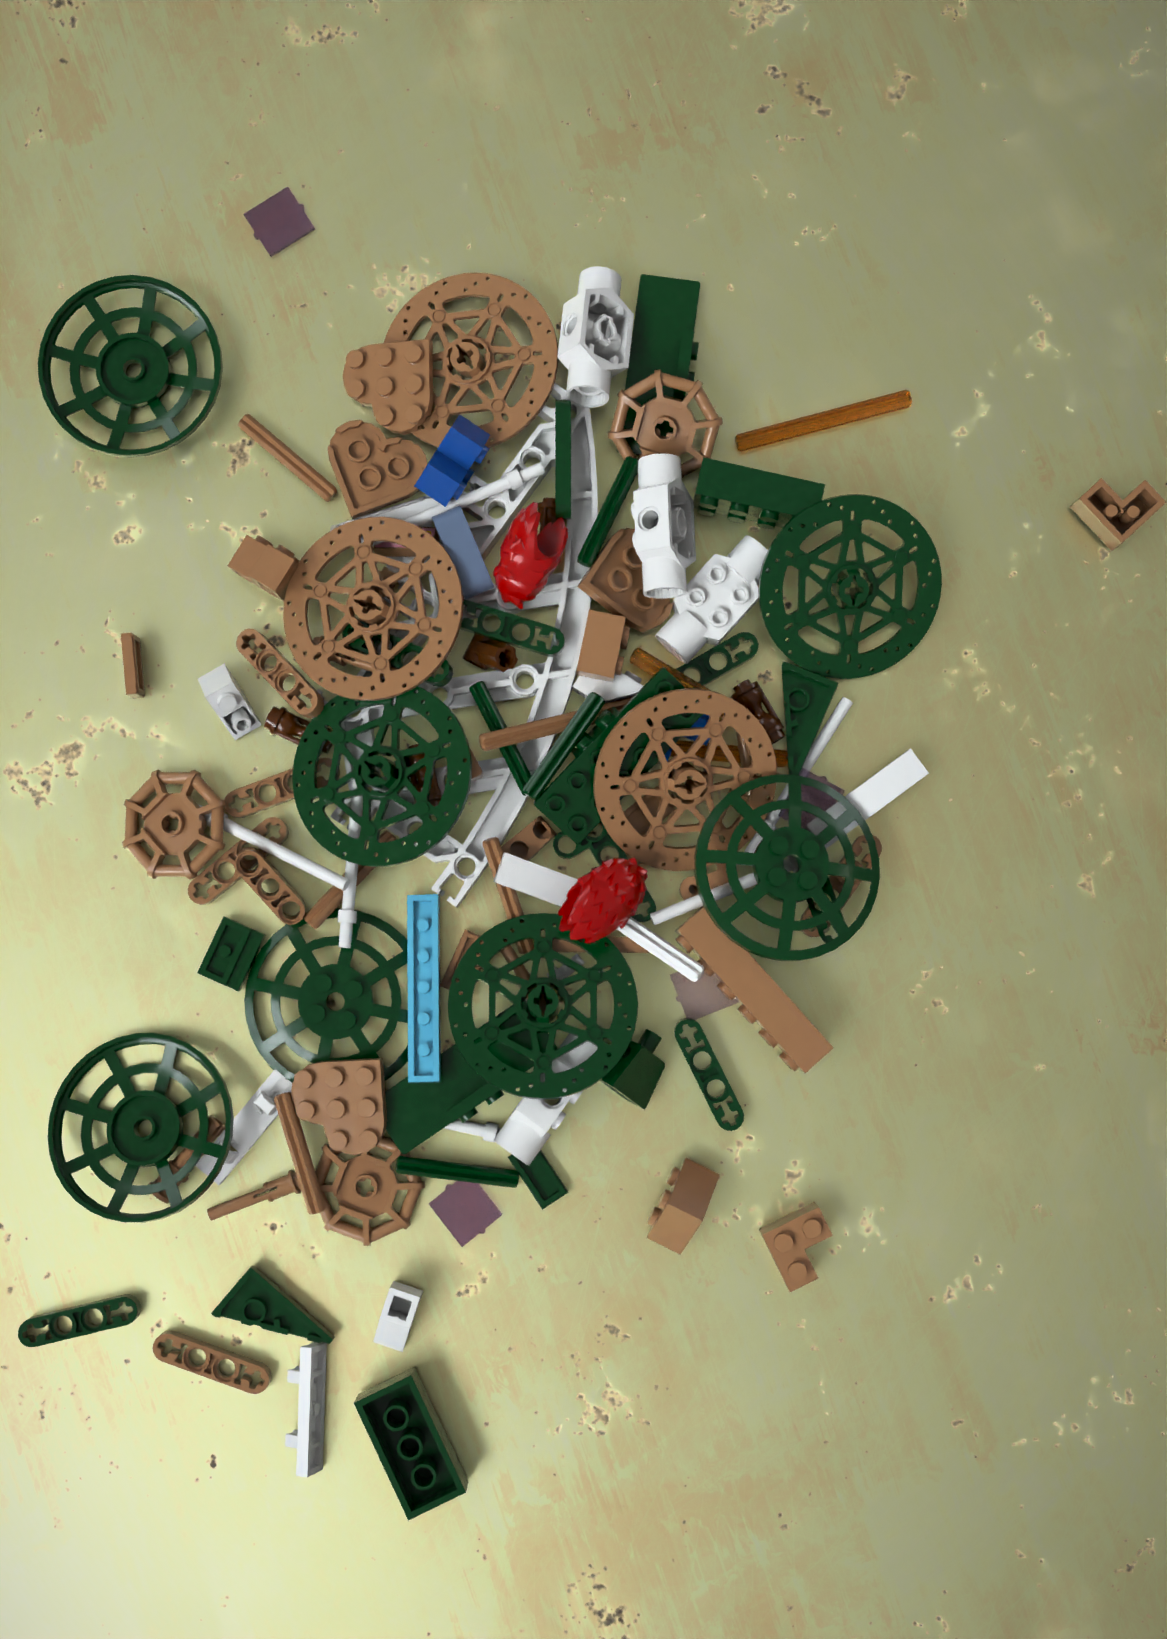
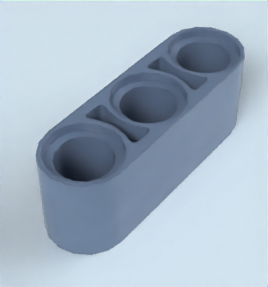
M461 506L433 516L432 520L443 547L450 555L458 571L465 599L493 589V582Z

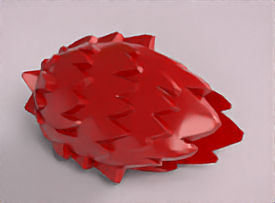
M532 502L525 509L522 508L512 521L500 547V562L493 571V576L495 577V582L503 602H511L519 609H523L524 602L535 599L536 595L545 587L548 582L547 579L561 561L560 557L568 539V528L565 527L562 517L553 524L552 522L548 523L541 533L537 535L540 513L537 512L538 503Z
M635 857L627 860L613 858L602 861V865L591 868V872L578 878V882L568 891L567 899L558 911V915L562 916L559 930L561 932L570 930L571 940L585 939L584 943H592L608 936L618 927L623 929L630 916L636 914L639 904L643 902L645 891L647 890L645 880L648 878L647 870L638 866Z

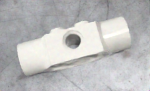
M594 266L584 269L579 275L577 295L563 304L557 358L569 370L566 389L567 399L571 400L575 405L587 408L605 405L609 401L611 378L629 368L634 314L620 298L621 276L616 271L607 267Z
M651 454L638 460L639 488L633 491L634 502L631 504V513L635 521V532L632 536V542L637 555L642 561L643 595L655 599L680 597L687 593L686 568L696 561L693 499L682 482L680 457L673 454Z
M746 535L727 556L714 554L687 584V593L673 599L675 614L655 635L657 640L673 656L685 664L706 643L715 646L719 645L758 602L759 577L768 550L757 540Z
M568 1034L558 1049L576 1040L578 1037ZM590 1042L580 1045L552 1062V1071L559 1073L578 1066L596 1052L597 1046ZM545 1074L540 1075L541 1082H545ZM583 1091L559 1098L558 1102L554 1105H548L542 1099L523 1097L493 1141L530 1166L551 1136L547 1132L551 1127L556 1130L565 1118L566 1114L562 1110L568 1101L574 1104Z

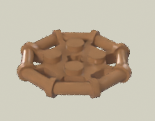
M659 369L654 370V374L628 389H621L617 394L619 399L611 430L607 433L608 438L612 439L623 460L627 456L636 458L625 439L627 437H633L640 446L642 453L636 458L638 460L651 454H673L679 456L687 452L690 453L694 458L681 464L682 478L701 468L703 457L711 459L718 430L723 421L722 417H719L702 388L703 383L699 380L695 382L666 374ZM663 386L688 393L683 400L664 395ZM656 387L657 397L650 399L643 405L635 400V398ZM693 397L706 419H695L692 410L688 406ZM631 407L637 412L633 428L623 429L628 409ZM664 420L670 422L669 426L673 428V433L667 432L666 436H661L660 429L656 428L657 423L662 424ZM706 428L701 449L698 450L692 445L696 429Z
M196 770L191 772L153 771L151 777L130 799H126L123 804L126 806L123 848L128 849L147 871V876L153 879L157 877H187L191 880L197 877L198 871L219 850H223L225 847L223 843L224 808L227 807L226 802L215 794L201 778V773ZM166 784H184L180 793H168L166 789ZM194 789L208 803L207 805L200 807L193 800L191 794ZM156 790L157 796L146 807L141 805ZM139 812L142 814V820H144V828H141V833L137 835ZM211 813L210 837L204 835L207 826L204 816ZM169 818L178 819L177 830H168L170 827ZM146 841L155 852L153 858L140 845L142 842ZM200 841L207 844L191 861L189 852ZM166 855H175L179 857L181 865L163 864V860Z
M385 1136L381 1138L376 1147L393 1153L387 1160L369 1154L368 1151L344 1161L339 1156L342 1153L341 1151L333 1150L328 1144L322 1147L323 1153L315 1173L326 1206L325 1210L320 1212V1215L325 1224L323 1228L327 1232L331 1230L360 1241L364 1246H371V1242L402 1228L406 1230L411 1225L409 1221L420 1192L425 1188V1181H421L420 1176L406 1175L408 1182L398 1181L391 1164L399 1156L411 1157L409 1152L403 1155L394 1141ZM333 1161L339 1167L334 1183L324 1184ZM368 1178L371 1180V1185L374 1186V1192L368 1191L366 1195L361 1194V1188L357 1184L358 1181L364 1182ZM398 1190H408L401 1210L397 1212L392 1207ZM324 1192H333L338 1200L340 1210L335 1215ZM387 1213L393 1218L372 1229L370 1227V1220L378 1215ZM344 1214L363 1221V1229L339 1219Z

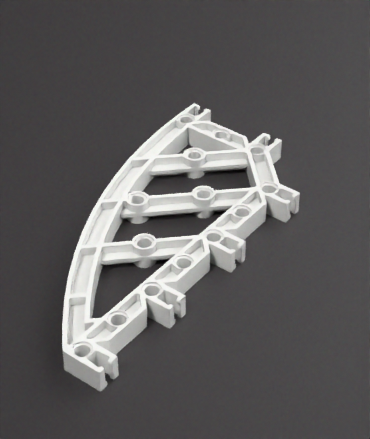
M554 383L550 395L556 400H568L566 390ZM571 402V410L577 415L571 419V519H567L568 539L565 546L564 571L551 574L547 579V584L536 595L535 599L524 602L523 609H519L513 603H504L496 583L493 584V589L465 599L511 614L524 610L559 605L555 628L559 629L564 635V648L560 654L553 657L548 656L547 661L544 663L521 664L505 672L496 670L453 677L448 684L441 687L433 686L426 682L418 686L430 693H433L438 688L445 689L448 694L443 703L450 710L476 706L477 704L469 687L483 681L494 702L519 698L528 699L536 696L527 723L565 713L577 673L576 670L592 599L577 587L589 569L579 564L577 557L598 516L596 459L590 408L581 407ZM544 405L538 416L548 423L538 425L501 478L506 477V473L514 469L520 471L527 468L524 464L529 458L539 459L545 474L524 482V486L512 490L510 488L503 491V493L488 497L482 507L472 504L462 508L478 520L470 522L468 525L483 561L549 470L555 467V408L551 409ZM474 475L469 481L471 487L469 491L485 486L487 483ZM496 506H500L506 511L498 519L492 518L489 515L490 510ZM431 573L429 575L431 592H427L423 588L422 590L424 603L434 607V611L429 617L436 618L439 612V595L434 576ZM404 577L403 579L398 581V589H401L404 583L408 580V577ZM413 586L410 589V591H412L415 594V589ZM385 596V599L391 604V601ZM416 598L412 601L410 606L406 607L413 611H417L418 608ZM463 607L462 620L464 618H478L482 611L477 610L476 616L467 613V607ZM400 612L409 620L399 621V623L415 624L416 620ZM391 629L390 634L403 639L409 634V631ZM420 634L411 643L421 647L428 636ZM554 634L552 637L550 650L553 645L558 646L560 643L556 641V635ZM390 641V644H389V650H391V648H392V643H391V641ZM381 642L377 646V653L379 655L381 654ZM409 652L405 655L403 659L404 666L413 659L416 652ZM361 669L356 676L369 677L372 675V672ZM523 674L530 675L534 679L533 685L527 689L518 687L516 684L518 677ZM318 689L317 691H318V692L321 694V696H322L323 692ZM375 705L361 709L358 716L347 717L341 723V727L349 731L382 717L384 705ZM405 708L402 712V718L420 715L409 708ZM374 729L357 735L356 738L371 747L375 741ZM557 734L517 744V748L531 775H533L552 748ZM352 743L347 744V748L358 760L364 753V750ZM344 756L346 774H348L354 767ZM504 757L477 761L484 775L475 782L471 779L469 794L495 790L463 845L447 834L433 849L423 854L436 864L450 861L431 888L441 896L445 894V891L441 888L454 874L464 881L456 898L454 899L449 896L447 899L448 902L457 908L489 865L483 848V841L491 837H497L500 845H502L529 798L527 795H522ZM447 766L435 768L441 795H443L446 786ZM375 767V768L379 771V774L381 775L380 768ZM353 780L348 783L349 791L352 790ZM367 785V787H371V788H373L374 790H379V791H381V792H386V791H382V790H380V789H377V788H375V787H373V786H371V785ZM405 786L399 793V796L413 804V795ZM351 798L345 799V804L351 807ZM390 800L383 820L401 814L407 809L397 802ZM371 801V819L378 811L380 801ZM337 806L330 817L342 825L346 822L342 818L345 812ZM414 816L387 827V829L399 838H403L409 835V829L413 824L423 822L419 817ZM466 858L472 859L475 862V871L468 876L462 875L459 871L460 862Z

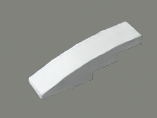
M910 748L844 797L866 820L929 774V772ZM836 802L825 812L834 819H837L847 809L840 802ZM816 817L806 826L816 836L828 825ZM854 820L843 830L847 834L857 827L858 823ZM835 836L833 839H831L826 845H824L825 848H828L833 843L838 841V837Z
M504 852L493 882L561 907L567 899L568 891L578 882V879Z

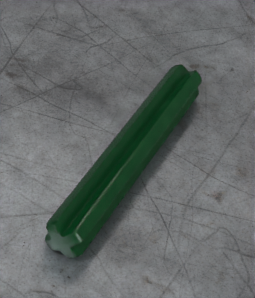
M632 456L625 458L577 557L579 564L590 568L596 560L638 473V459Z
M480 681L470 686L469 690L490 732L507 728L485 683ZM516 744L499 748L522 795L526 796L523 788L532 775Z
M591 692L528 780L523 788V792L528 797L537 800L604 706L605 700L599 694Z
M405 1156L397 1158L395 1168L398 1174L516 1188L519 1182V1172L516 1170Z

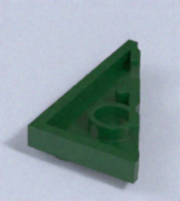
M783 661L782 682L789 775L799 776L837 690L838 682Z
M253 1265L211 1313L214 1317H225L241 1321V1324L249 1326L257 1325L265 1330L304 1337L308 1341L330 1344L335 1338Z

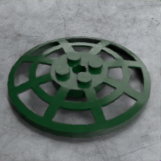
M138 275L114 276L96 281L67 299L48 324L40 344L38 357V377L42 395L51 414L61 427L78 442L95 451L111 456L128 458L149 456L163 452L181 443L193 434L207 418L215 404L221 387L223 372L222 351L217 334L200 306L184 291L168 282ZM119 289H144L142 308H121L105 314L95 299L102 294ZM157 292L180 302L198 320L183 331L171 318L154 311ZM85 305L95 321L84 330L73 350L55 345L65 323L79 308ZM140 318L137 333L118 335L111 324L122 319ZM155 321L165 326L176 337L161 347L157 341L150 337L152 322ZM101 330L108 343L102 348L99 356L84 354L90 340ZM204 331L210 340L214 356L213 379L197 377V359L191 341ZM182 348L185 350L188 361V376L171 373L169 358ZM52 358L70 363V382L76 397L60 406L55 398L51 383L50 367ZM130 364H140L141 372L138 376L128 377L126 375L127 367ZM80 366L96 369V376L100 386L84 393L80 378ZM168 385L185 388L178 402L167 412L159 398L165 393ZM194 390L209 391L208 400L199 416L188 428L180 433L172 419L185 408ZM108 396L114 402L120 404L116 420H111L102 415L92 404ZM149 405L156 416V419L152 421L128 424L133 408ZM84 409L96 422L112 429L107 445L98 443L85 436L71 424L67 416ZM162 426L170 439L162 444L143 449L129 450L120 448L125 432H147Z
M776 774L759 777L740 785L728 793L713 808L705 820L697 839L694 856V872L698 894L714 924L732 942L744 950L767 959L802 961L817 958L837 949L862 927L872 910L878 893L880 880L879 856L868 824L859 811L842 794L824 783L803 776ZM788 783L789 800L769 802L753 810L740 797L748 791L763 785ZM801 784L827 793L840 802L847 810L837 819H834L821 808L803 802ZM731 805L743 819L732 833L727 851L707 850L715 824L722 813ZM789 809L787 827H781L773 831L761 818L764 814L772 811ZM802 811L818 817L828 826L816 836L810 831L801 828ZM854 820L862 829L868 843L872 869L855 866L853 848L847 834L843 830ZM751 825L763 839L756 847L754 853L737 852L743 834ZM835 836L838 837L844 850L846 864L829 862L828 853L824 845ZM785 857H793L797 860L799 868L796 873H790L784 868L783 862ZM706 863L726 864L728 882L737 902L723 913L710 890ZM736 865L753 867L754 877L758 884L747 894L740 884ZM828 875L845 877L842 890L832 904L823 892L822 887L826 883ZM854 879L871 882L870 891L863 909L856 920L848 927L838 911L849 898L854 885ZM766 894L777 901L783 902L781 919L765 913L755 903ZM812 898L822 911L821 914L810 919L794 921L796 903ZM747 911L759 922L772 928L780 929L777 948L768 947L750 939L738 931L731 922ZM829 921L838 934V937L818 947L790 950L793 931L811 929Z
M335 909L328 918H338V910L342 909ZM354 910L357 911L356 924L353 923L351 948H341L338 963L323 967L320 966L312 951L326 946H339V936L324 937L306 943L298 929L307 924L304 917L296 924H286L261 948L252 964L246 983L244 998L245 1017L250 1036L258 1052L273 1070L279 1071L286 1080L293 1083L295 1074L283 1067L270 1053L284 1042L298 1056L311 1063L328 1060L380 1058L376 1052L390 1039L398 1021L408 1023V1010L401 1009V989L394 972L407 964V938L391 924L374 915ZM361 922L371 924L385 932L398 943L403 952L387 961L374 947L357 940ZM287 935L296 951L282 964L275 981L257 978L259 970L269 952ZM354 949L368 955L379 967L366 975L350 967ZM301 959L310 973L301 988L283 984L290 969ZM385 977L391 990V1007L374 1004L371 986ZM254 990L271 994V1013L278 1032L265 1041L262 1040L254 1018ZM334 992L340 993L345 1000L343 1008L338 1011L332 1010L328 1006V997ZM281 996L298 1000V1009L301 1017L285 1026L281 1014ZM371 1016L388 1019L382 1034L373 1044H370L361 1029L367 1024ZM307 1027L315 1034L321 1036L318 1054L303 1048L294 1040L293 1036ZM350 1036L360 1051L347 1057H330L334 1039ZM408 1045L389 1067H386L383 1063L384 1081L393 1076L408 1062Z
M135 1033L101 1044L86 1054L72 1068L62 1082L51 1108L47 1135L49 1155L54 1171L62 1186L77 1203L88 1211L103 1218L124 1223H146L161 1220L182 1211L194 1203L211 1186L228 1156L233 1137L234 1116L232 1101L226 1083L216 1066L202 1052L172 1036L157 1033ZM157 1044L165 1046L161 1064L142 1063L124 1068L116 1053L124 1048L137 1045ZM177 1050L187 1053L197 1060L210 1073L214 1082L199 1091L198 1087L186 1075L173 1068ZM105 1059L113 1075L98 1087L90 1098L89 1103L86 1104L70 1099L75 1087L83 1076L95 1064ZM144 1073L158 1074L153 1091H136L130 1077ZM173 1078L182 1084L192 1097L178 1105L166 1097L170 1079ZM118 1084L124 1098L116 1104L112 1112L98 1108L106 1094ZM218 1094H221L226 1118L225 1136L222 1146L207 1141L209 1117L206 1102ZM195 1109H198L200 1121L198 1138L183 1134L182 1117ZM65 1110L83 1116L81 1143L84 1154L66 1162L63 1154L61 1138ZM93 1120L107 1123L108 1143L96 1149L93 1148L92 1142ZM149 1120L152 1124V1131L148 1136L141 1137L138 1133V1127L143 1121ZM178 1146L193 1150L186 1164L177 1173L173 1174L167 1159L176 1151ZM202 1153L218 1158L205 1181L191 1195L182 1199L177 1183L182 1181L193 1170L200 1160ZM115 1154L119 1159L127 1163L121 1180H117L110 1175L99 1161ZM90 1166L91 1170L102 1182L116 1190L108 1207L100 1205L86 1195L71 1174ZM156 1166L161 1182L150 1185H133L140 1167ZM165 1190L170 1203V1207L146 1214L120 1212L128 1194L149 1195Z

